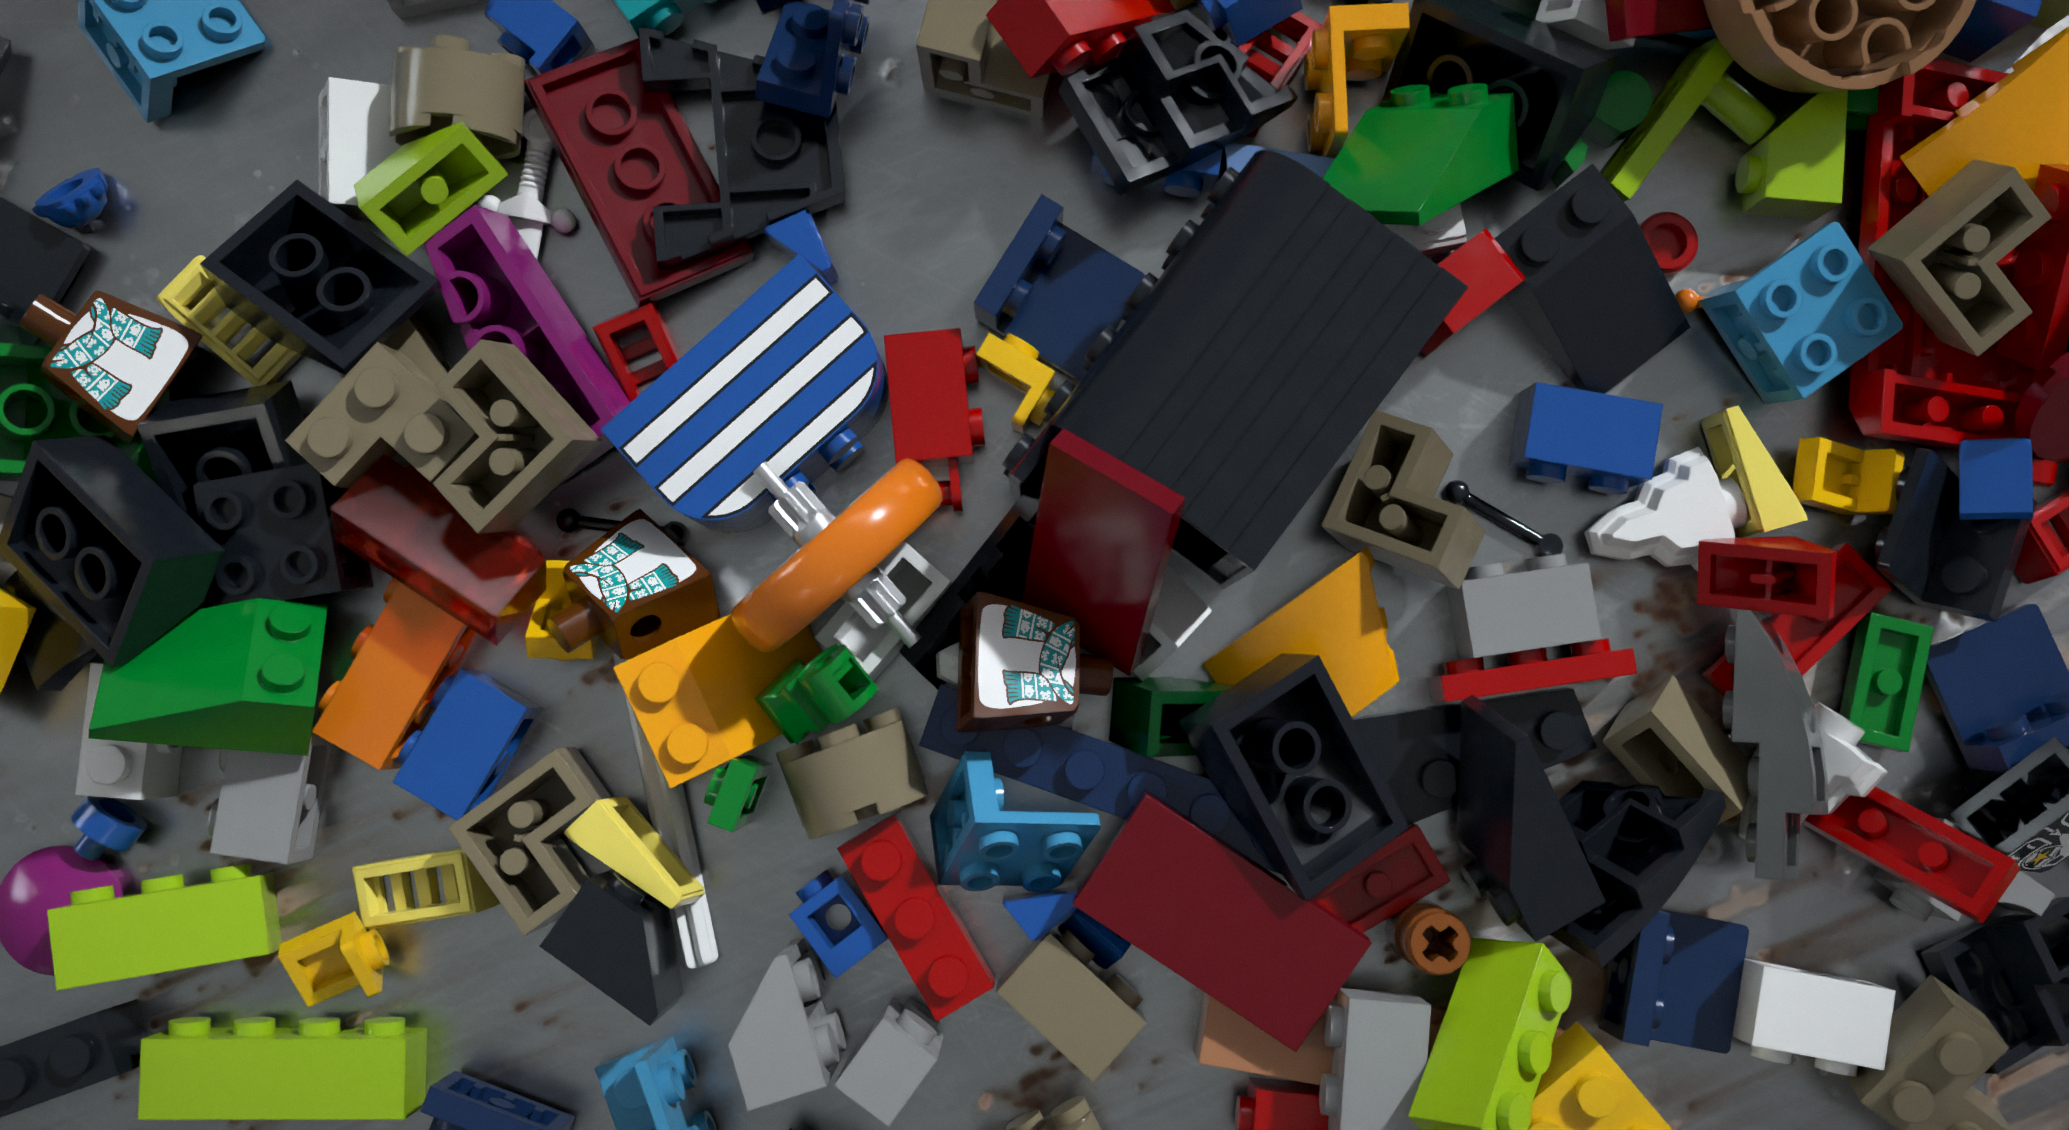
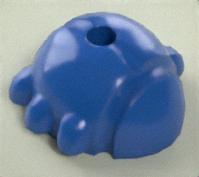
M99 168L89 169L76 174L43 194L35 201L36 206L32 210L37 216L48 218L63 227L76 228L85 226L97 219L106 207L108 185L105 176Z

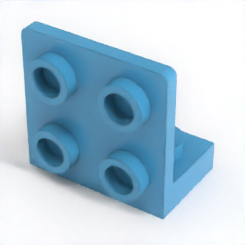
M78 0V27L147 123L171 115L173 88L177 86V77L260 51L265 45L264 34L239 0Z
M1838 222L1824 225L1750 278L1717 287L1699 300L1764 404L1805 399L1903 328L1901 319Z
M965 751L930 814L938 885H961L963 889L968 891H983L995 886H1023L1024 889L1032 892L1053 889L1064 882L1100 830L1099 814L1003 811L1004 787L1000 778H994L991 753Z
M673 1036L602 1062L594 1068L616 1130H717L711 1114L707 1110L703 1112L699 1110L692 1091V1087L697 1085V1076L693 1062L686 1049L677 1050Z

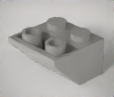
M804 937L792 940L774 957L728 1044L747 1111L827 1087L841 1061L839 1052L846 1051L845 1036L836 1012L826 1013L820 989L827 988L828 986L823 962L815 950L808 952Z

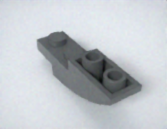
M1736 610V625H1729L1725 635L1726 660L1728 664H1734L1733 690L1725 692L1722 714L1725 728L1732 729V742L1759 744V757H1752L1748 767L1749 794L1758 798L1757 823H1749L1746 832V858L1748 862L1755 863V878L1780 881L1798 879L1800 814L1828 815V778L1823 742L1814 706L1802 675L1785 642L1765 615L1752 610Z

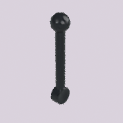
M1453 480L1446 485L1444 493L1450 503H1464L1535 545V551L1540 557L1561 554L1563 542L1558 535L1553 533L1541 535L1470 493L1468 485L1464 481Z
M572 508L561 510L556 518L558 528L566 533H572L578 528L608 532L621 522L619 520L580 516L579 512ZM671 521L665 526H660L681 546L687 542L689 531L681 522Z

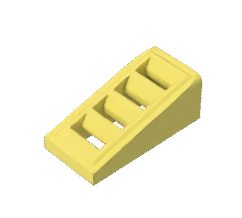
M203 255L195 257L157 296V301L184 326L203 335L201 341L254 387L275 383L302 354L276 343L254 366L248 359L268 337L253 327L234 347L230 341L247 322L232 311L215 327L209 324L226 305L200 265L206 257Z
M1739 406L1724 409L1702 419L1701 425L1718 480L1732 478L1740 487L1746 502V525L1743 528L1734 530L1738 538L1808 520L1795 493Z
M621 796L596 800L564 832L571 841L670 909L697 902L705 894V888L627 797Z
M461 847L352 867L360 919L366 930L474 914L497 906L500 903ZM439 866L441 870L444 894L446 901L441 902L440 892L435 868ZM409 871L414 872L419 906L416 907ZM384 875H390L396 909L394 911L388 910L383 881Z

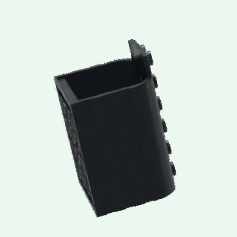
M1268 150L1257 151L1240 173L1230 166L1221 176L1206 199L1209 203L1200 216L1203 219L1202 223L1198 225L1189 219L1181 228L1166 250L1169 256L1161 267L1164 272L1159 279L1149 272L1138 284L1125 304L1128 307L1122 317L1125 323L1117 332L1108 325L1095 340L1085 355L1087 363L1083 371L1086 374L1080 382L1075 385L1067 379L1055 392L1043 411L1047 414L1043 420L1046 426L1035 439L1028 433H1025L1012 448L1002 464L1006 468L1003 474L1009 478L1010 492L1017 499L1020 498L1046 465L1049 443L1064 428L1184 496L1186 499L1172 550L1225 589L1256 570L1467 290L1468 286L1444 268L1439 267L1423 255V252L1376 220L1377 218L1354 201L1346 198L1330 186L1331 184L1304 165L1277 152Z

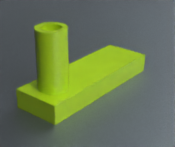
M1718 37L1689 52L1654 99L1645 119L1627 135L1600 173L1623 202L1631 199L1700 104L1748 145L1758 141L1774 124L1776 115L1725 72L1734 59L1725 50Z

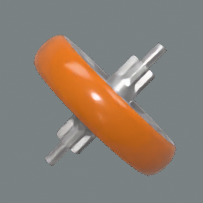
M908 458L903 459L834 517L804 482L799 481L789 488L766 461L763 462L753 473L777 499L769 507L768 513L800 549L733 607L731 612L732 620L741 636L751 646L762 652L769 653L775 651L843 596L871 628H877L886 622L909 648L913 646L921 636L898 611L906 603V597L881 570L878 564L940 506L943 500L942 491L934 476L917 461Z

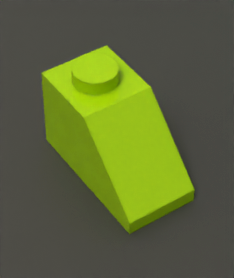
M1848 91L1815 94L1745 153L1740 159L1735 178L1737 192L1743 193L1742 214L1816 220L1842 204Z
M461 121L404 144L355 183L354 189L359 208L407 257L508 176V173Z

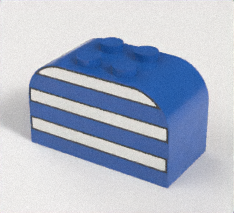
M799 253L600 430L654 491L674 510L715 531L725 533L746 532L756 529L773 519L768 510L777 500L753 471L766 461L789 488L800 481L804 482L815 494L817 488L812 484L830 467L835 472L841 471L863 451L864 446L860 440L875 427L886 407L889 392L888 376L874 339L866 325Z

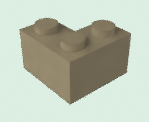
M928 0L916 44L923 88L1043 119L1054 73L1035 78L1029 77L986 16L998 0Z
M1973 159L1869 246L1867 250L1940 342L1978 357L2033 312L1996 263L2052 217L2015 167Z
M481 339L434 386L476 432L479 438L433 482V485L478 534L512 531L602 442L596 433L514 344Z
M377 342L285 441L334 486L363 492L398 453L430 482H434L479 436L434 387L436 383L405 354Z
M1375 410L1371 416L1321 525L1346 549L1358 553L1367 546L1373 554V558L1457 590L1460 589L1486 532L1465 507L1435 497L1454 455L1435 430L1431 427Z
M576 747L556 748L458 819L448 829L525 936L547 926L562 915L585 881L590 878L560 836L596 800L612 797Z
M1930 975L1892 1014L1884 1070L1858 1066L1855 1077L1847 1076L1861 1103L1897 1130H2011L1993 1101L1973 1086L2009 1047L1984 1013L1933 975Z

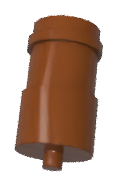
M1420 899L1386 921V938L1394 953L1426 974L1435 976L1451 974L1460 968L1469 956L1471 940L1469 930L1462 919L1453 912L1443 909L1429 900Z

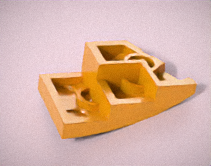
M2066 27L2011 65L2014 69L2012 73L1956 110L1957 118L1900 156L1903 163L1928 196L1932 195L1973 159L2015 167L2032 191L2035 189L2040 164L2069 165V27Z
M1366 546L1206 660L1203 666L1216 683L1235 685L1280 654L1319 655L1351 717L1396 685L1400 679L1394 651L1387 643L1388 623L1384 607H1378L1371 569L1375 564L1371 551Z

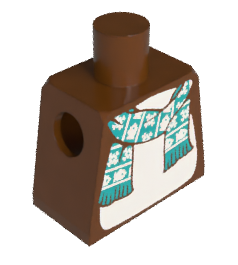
M97 290L90 296L78 314L41 293L28 308L18 325L54 346L41 365V374L109 431L130 444L138 432L137 425L151 414L203 337V335L193 329Z
M638 509L565 565L562 574L571 605L548 618L547 624L557 643L567 653L598 636L620 659H631L720 618V612L711 572L643 510Z
M977 592L960 610L956 732L972 733L1058 725L1077 712L1079 694L1107 696L1113 682L1112 659L1106 656L1080 654V624L1074 617L985 592Z

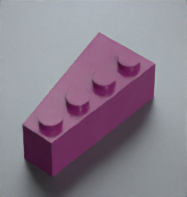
M474 205L424 244L436 278L441 283V292L452 322L459 324L468 352L481 339L516 345L602 440L557 485L559 486L614 447L600 429L623 410L630 401L508 215Z

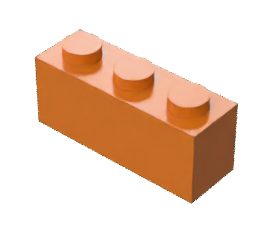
M411 561L407 569L398 571L389 582L383 596L384 602L387 603L375 625H368L355 640L350 652V656L354 661L342 681L334 682L324 693L317 708V712L321 717L312 731L314 734L378 770L402 767V765L397 763V757L401 748L415 731L421 730L423 732L435 711L431 707V700L436 690L446 677L451 674L456 675L497 604L494 600L439 569Z

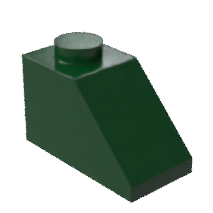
M1116 677L1113 682L1109 741L1145 757L1197 756L1179 721L1233 685L1173 677H1147L1144 681L1139 677Z

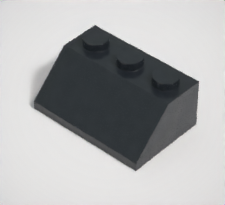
M1414 0L1409 14L1410 29L1396 55L1381 103L1391 99V90L1402 86L1418 84L1429 85L1430 94H1447L1449 88L1473 83L1487 84L1488 93H1514L1519 170L1508 177L1536 191L1544 189L1595 117L1618 55L1491 0Z
M106 435L33 440L0 533V552L111 667L125 665L204 602L225 551Z

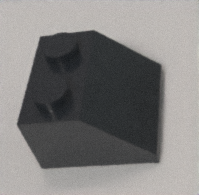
M613 869L590 877L585 881L539 946L649 1026L676 1005L683 995L669 907Z

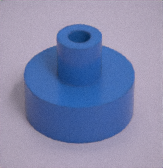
M86 796L71 815L74 825L83 832V835L73 846V849L80 856L91 861H97L107 847L117 851H129L147 828L146 822L138 813L115 798Z

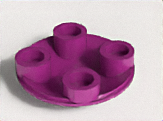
M61 845L42 848L22 858L11 868L0 885V941L5 950L23 967L39 974L54 976L47 910L71 905L69 892L114 885L115 897L123 896L124 875L121 869L115 863L103 861L100 857L97 861L88 860L80 856L73 849V846Z

